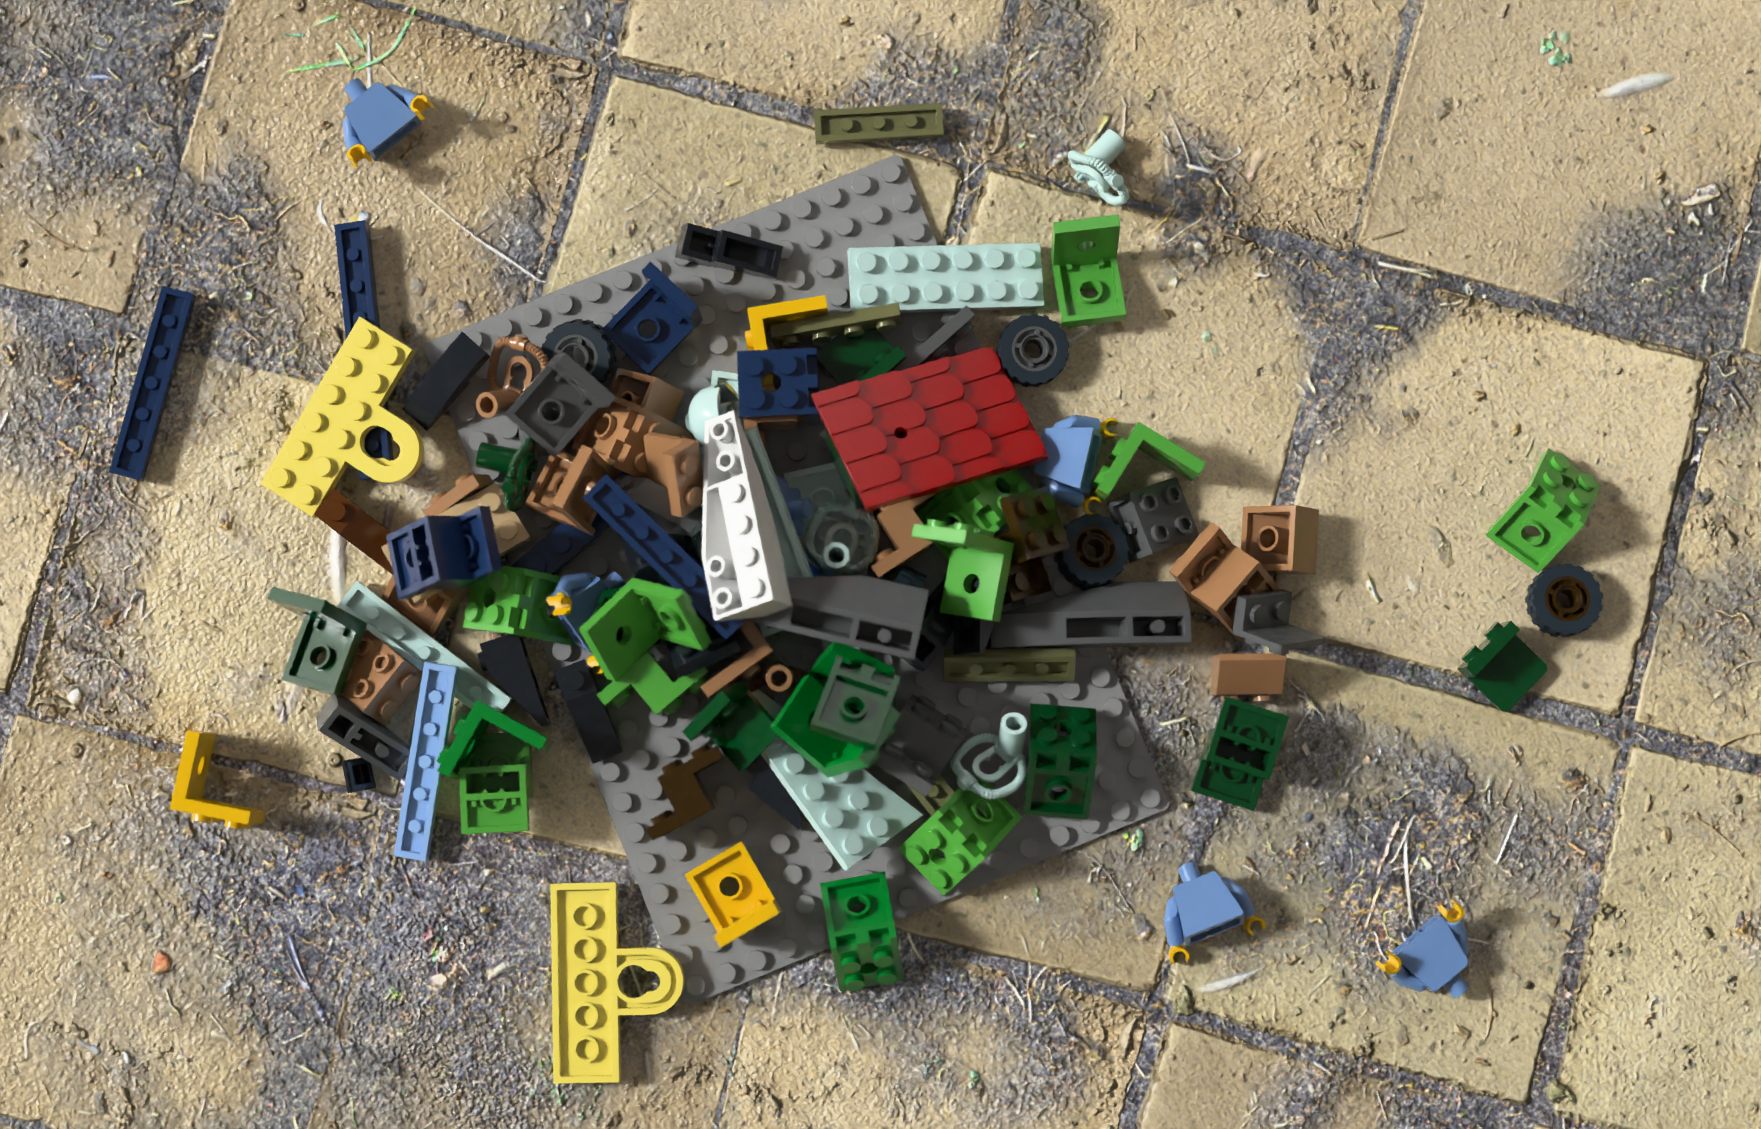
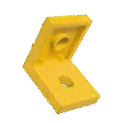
M822 295L747 308L751 330L745 331L748 351L768 350L765 330L770 329L769 325L828 315L826 296ZM768 375L763 379V389H775L773 375Z
M187 730L170 809L192 813V820L200 822L220 823V819L225 820L224 826L244 830V828L252 829L253 824H263L266 812L264 810L202 798L216 734Z
M743 841L684 874L717 931L714 938L720 948L779 914L781 911V907ZM725 877H734L739 882V890L733 896H727L721 891L720 884Z

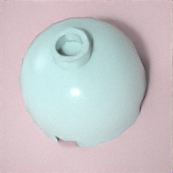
M722 383L702 389L693 397L690 403L688 414L685 417L686 427L703 446L705 421L733 410L736 411L734 401H739V397L731 385ZM739 418L744 430V419Z

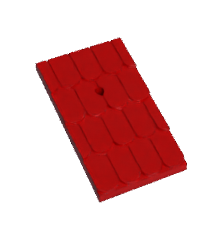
M983 347L950 358L947 356L902 371H892L859 382L856 380L811 394L812 400L826 427L829 455L856 510L865 507L867 512L1042 462L1048 460L1049 457L993 347Z

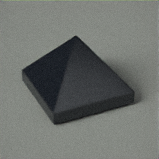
M363 758L341 761L348 793L376 788L371 763Z

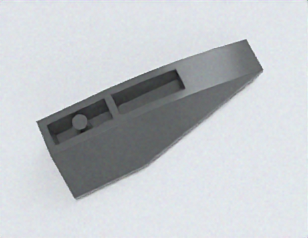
M865 575L789 577L787 582L792 606L764 617L747 619L748 621L815 638L914 659L929 589Z
M1177 581L1114 582L1001 612L1000 622L994 623L990 634V649L1182 647L1192 642L1190 607L1184 590Z

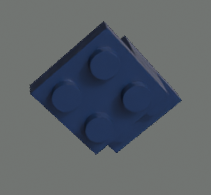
M478 506L459 516L426 515L386 535L398 599H411L428 590L463 589L502 571L490 506Z

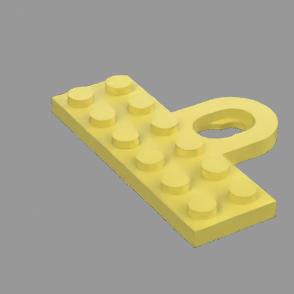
M359 317L260 484L311 517L317 518L314 515L315 512L332 493L349 464L372 479L389 484L400 483L413 476L419 469L423 459L424 446L422 438L410 423L383 406L416 351L366 319ZM376 427H383L391 433L393 441L400 447V454L397 459L373 458L367 453L364 440L370 430Z
M618 882L550 884L553 1084L620 1082V1015H653L671 1008L679 1000L684 989L685 976L683 968L673 954L661 948H619ZM636 965L646 971L658 974L660 985L656 990L647 991L641 997H632L622 990L620 975L626 967Z

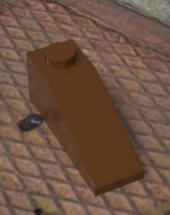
M334 489L314 515L393 575L392 566L381 548L387 544L386 535L392 532L346 495Z

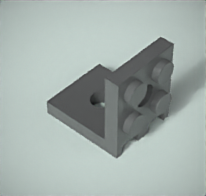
M561 353L554 355L503 415L555 458L597 408L608 407L616 396L568 354ZM547 402H554L559 407V416L554 421H548L542 415V407Z

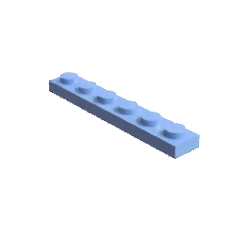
M430 661L424 662L394 856L425 862L429 860L442 773L437 771L440 766L437 763V759L448 741L459 666Z

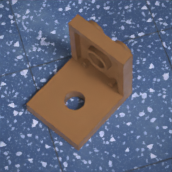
M616 396L608 407L597 408L585 422L572 448L577 451L580 450L582 445L592 448L610 466L631 476L649 479L643 440L644 435L654 432L696 440V438L687 429L642 406Z
M582 445L576 456L561 451L555 458L551 455L549 456L524 505L529 510L593 536L596 530L591 524L597 512L583 497L606 474L613 481L620 475L592 448Z
M746 620L740 629L754 648L701 686V689L709 699H714L722 690L733 685L741 678L748 681L762 671L760 664L775 654L752 621Z

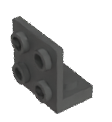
M1176 477L1128 492L1107 503L1114 523H1118L1123 534H1126L1127 545H1129L1127 557H1129L1130 563L1161 550L1196 539L1199 535Z
M1280 589L1237 596L1232 634L1245 638L1247 644L1263 645L1269 647V652L1281 655L1288 654L1289 650L1308 651L1312 649V646L1325 644L1324 636L1289 624L1292 592Z

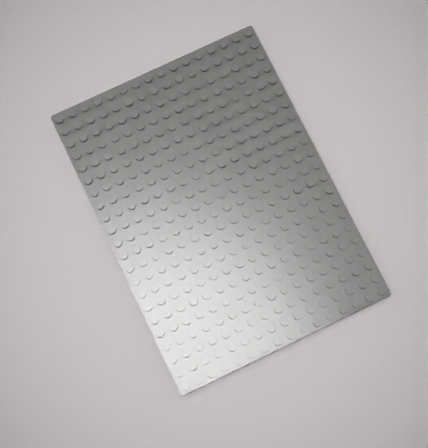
M894 155L711 228L716 231L726 230L783 246L776 278L746 274L676 258L675 254L678 242L429 341L425 345V352L431 367H433L461 332H464L491 357L492 348L501 337H514L516 334L526 335L532 344L541 348L542 344L546 341L545 337L547 334L552 332L556 326L575 319L594 321L593 323L604 327L647 283L641 270L651 261L699 307L703 321L650 375L684 391L680 407L672 422L687 429L685 417L688 414L690 403L700 390L710 387L712 371L738 373L737 351H748L745 331L751 330L747 308L825 295L828 315L851 311L848 248L938 245L903 160L900 156ZM959 311L901 313L903 324L896 325V328L893 330L879 332L894 348L898 346L906 354L907 358ZM646 321L639 327V334L644 338H651L657 332V325L651 321ZM770 329L765 330L768 350L817 348L818 353L831 341L815 343L813 340L801 341L800 345L793 348H781L780 345H774ZM973 329L962 339L959 340L956 336L947 344L950 349L941 358L947 356L950 358L980 349ZM616 344L615 356H617V359L613 366V373L602 383L608 390L618 368L648 375ZM504 347L496 370V380L500 388L503 389L505 367L510 358L514 356L528 358L534 367V379L541 372L540 367L542 365L538 362L539 360L529 352L525 353L511 349V347ZM574 348V360L579 364H583L585 360L583 351L579 348ZM489 358L469 380L470 384L448 409L474 474H489L494 483L497 482L503 492L502 485L505 481L506 473L476 467L477 452L481 442L519 449L522 445L519 439L518 427L507 417L484 418L477 412V397L483 392L491 391L488 384L489 381L487 380L489 378L487 377L488 364L490 363ZM931 358V359H930L929 361H927L926 363L931 362V361H934V359ZM818 361L819 392L840 386ZM518 362L513 367L512 375L515 376V379H512V387L523 390V381L526 379L527 370L522 363ZM773 375L775 389L780 388V378ZM804 416L803 421H798L799 429L765 431L767 455L775 474L785 479L784 473L833 463L829 455V447L820 438V433L826 429L821 416L820 424L807 425V418ZM579 431L561 451L573 456L578 454L579 451L573 449L572 446ZM535 454L534 460L538 461V469L536 472H532L525 502L549 456L539 457ZM1029 465L1016 469L1033 490L1038 489ZM611 466L618 474L622 472L621 470ZM516 490V494H514V502H515V500H516V496H517V493H518L517 490ZM525 505L521 510L515 512L530 535V540L506 553L510 565L512 566L560 525L561 522L529 510ZM880 509L873 511V516L876 520L877 515L880 514ZM951 516V522L953 525L954 523H959V521L955 517ZM1008 524L999 529L993 538L1009 532ZM879 525L880 538L876 556L888 548L892 552L896 551ZM611 526L554 574L562 577L575 573L589 572L604 580L615 571L626 583L635 578L619 534ZM934 543L931 549L906 565L927 576L922 588L929 589V597L946 577L949 561ZM1054 554L1041 559L1048 573L1052 590L1041 595L1003 605L1002 612L1080 592L1081 589L1075 586V583L1067 581L1062 573L1060 574L1057 569L1059 567L1054 561ZM874 562L868 566L867 576L874 577L871 572V566L874 565ZM900 569L883 580L893 582ZM547 605L546 612L549 616L552 611ZM753 622V624L756 626L758 631L763 636L759 623ZM740 628L734 635L741 651L706 666L711 673L706 678L708 681L754 648ZM787 630L766 636L764 639L775 654L760 664L762 671L748 681L741 678L737 682L742 681L749 689L751 682H754L757 676L760 677V674L765 672L766 667L774 661L784 662L786 665L794 668H802L807 673L811 664L824 652L822 640ZM954 631L944 648L923 672L910 666L900 656L860 648L861 652L895 668L892 679L894 675L901 676L894 708L899 713L912 694L917 697L922 695L933 701L936 705L935 709L944 715L947 713L952 714L963 722V727L967 729V732L957 749L968 739L981 733H991V735L999 736L1001 720L1004 715L1011 712L1023 715L1027 720L1023 751L1027 769L1029 763V713L1031 704L1096 708L1097 767L1088 820L1023 815L1025 778V781L1018 790L1003 797L1022 816L1021 820L979 865L944 896L898 850L899 846L925 823L931 815L903 781L875 763L869 768L865 767L863 769L923 815L844 871L799 807L798 810L803 823L800 830L748 789L755 777L747 770L740 772L726 755L725 759L697 773L715 809L652 841L646 830L653 826L650 819L667 810H671L673 814L676 813L657 778L664 774L661 768L677 759H681L683 763L693 758L691 752L707 743L711 744L712 748L717 746L710 736L706 739L700 736L689 741L682 732L712 701L703 690L696 695L689 692L681 699L684 705L671 716H667L665 713L662 716L656 715L635 688L631 690L634 696L622 706H606L624 752L594 764L575 725L663 949L673 954L683 968L685 985L682 997L685 1003L689 1005L695 1004L830 948L820 883L885 871L893 919L896 921L1166 810L1169 806L1168 798L1105 647L1075 648L1074 681L944 682V649H954ZM990 637L985 649H990ZM661 639L660 644L653 645L647 652L654 655L674 681L679 679V676L674 668L666 643ZM541 640L553 673L555 670L583 659L587 660L589 656L593 655L592 652L583 649L574 642L573 646ZM1004 648V649H1022V648ZM598 666L591 667L600 691L613 682L608 680L604 673L597 674ZM794 676V682L797 687L801 679ZM764 683L763 685H761V687H759V690L763 692L765 695H767L766 685ZM790 687L784 691L773 690V694L776 696L774 701L782 708L792 695L789 693ZM1064 731L1057 732L1059 735H1070ZM984 742L971 748L960 761L961 767L972 775L974 759L995 744ZM996 753L991 756L990 761L984 760L981 762L979 769L984 774H994L1006 762ZM949 759L940 774L955 792L959 788L957 784L958 777L952 770L951 760ZM1014 765L999 780L989 783L994 789H1000L1010 784L1018 774V766ZM1055 787L1052 790L1061 792L1066 789L1062 787ZM976 808L977 813L985 819L984 814ZM743 841L781 907V911L779 914L720 948L714 938L717 931L684 874ZM936 848L937 853L941 857L946 858L945 854ZM725 877L720 884L721 891L727 896H733L739 890V882L734 877ZM861 903L854 904L849 910L859 913L866 908V905Z

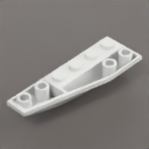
M734 410L705 421L702 561L715 621L764 617L792 606L780 544L770 506L750 445L738 414Z

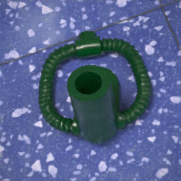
M530 437L525 438L519 449L481 442L477 452V468L507 474L505 475L502 489L504 492V506L510 512H517L523 508L532 472H536L538 469V461L534 460V441ZM516 490H517L518 493H517V496H516V500H515V502H514V494H516Z

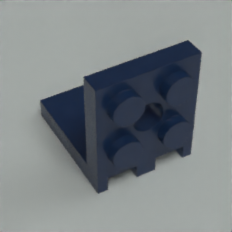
M651 261L641 270L647 283L604 326V330L611 335V340L649 376L703 321L699 307ZM646 321L654 322L657 325V332L651 338H644L639 334L640 325Z
M817 348L737 351L740 419L806 416L807 425L820 424V414L811 394L819 392ZM776 375L780 378L781 386L776 392H767L763 389L762 381L766 376Z

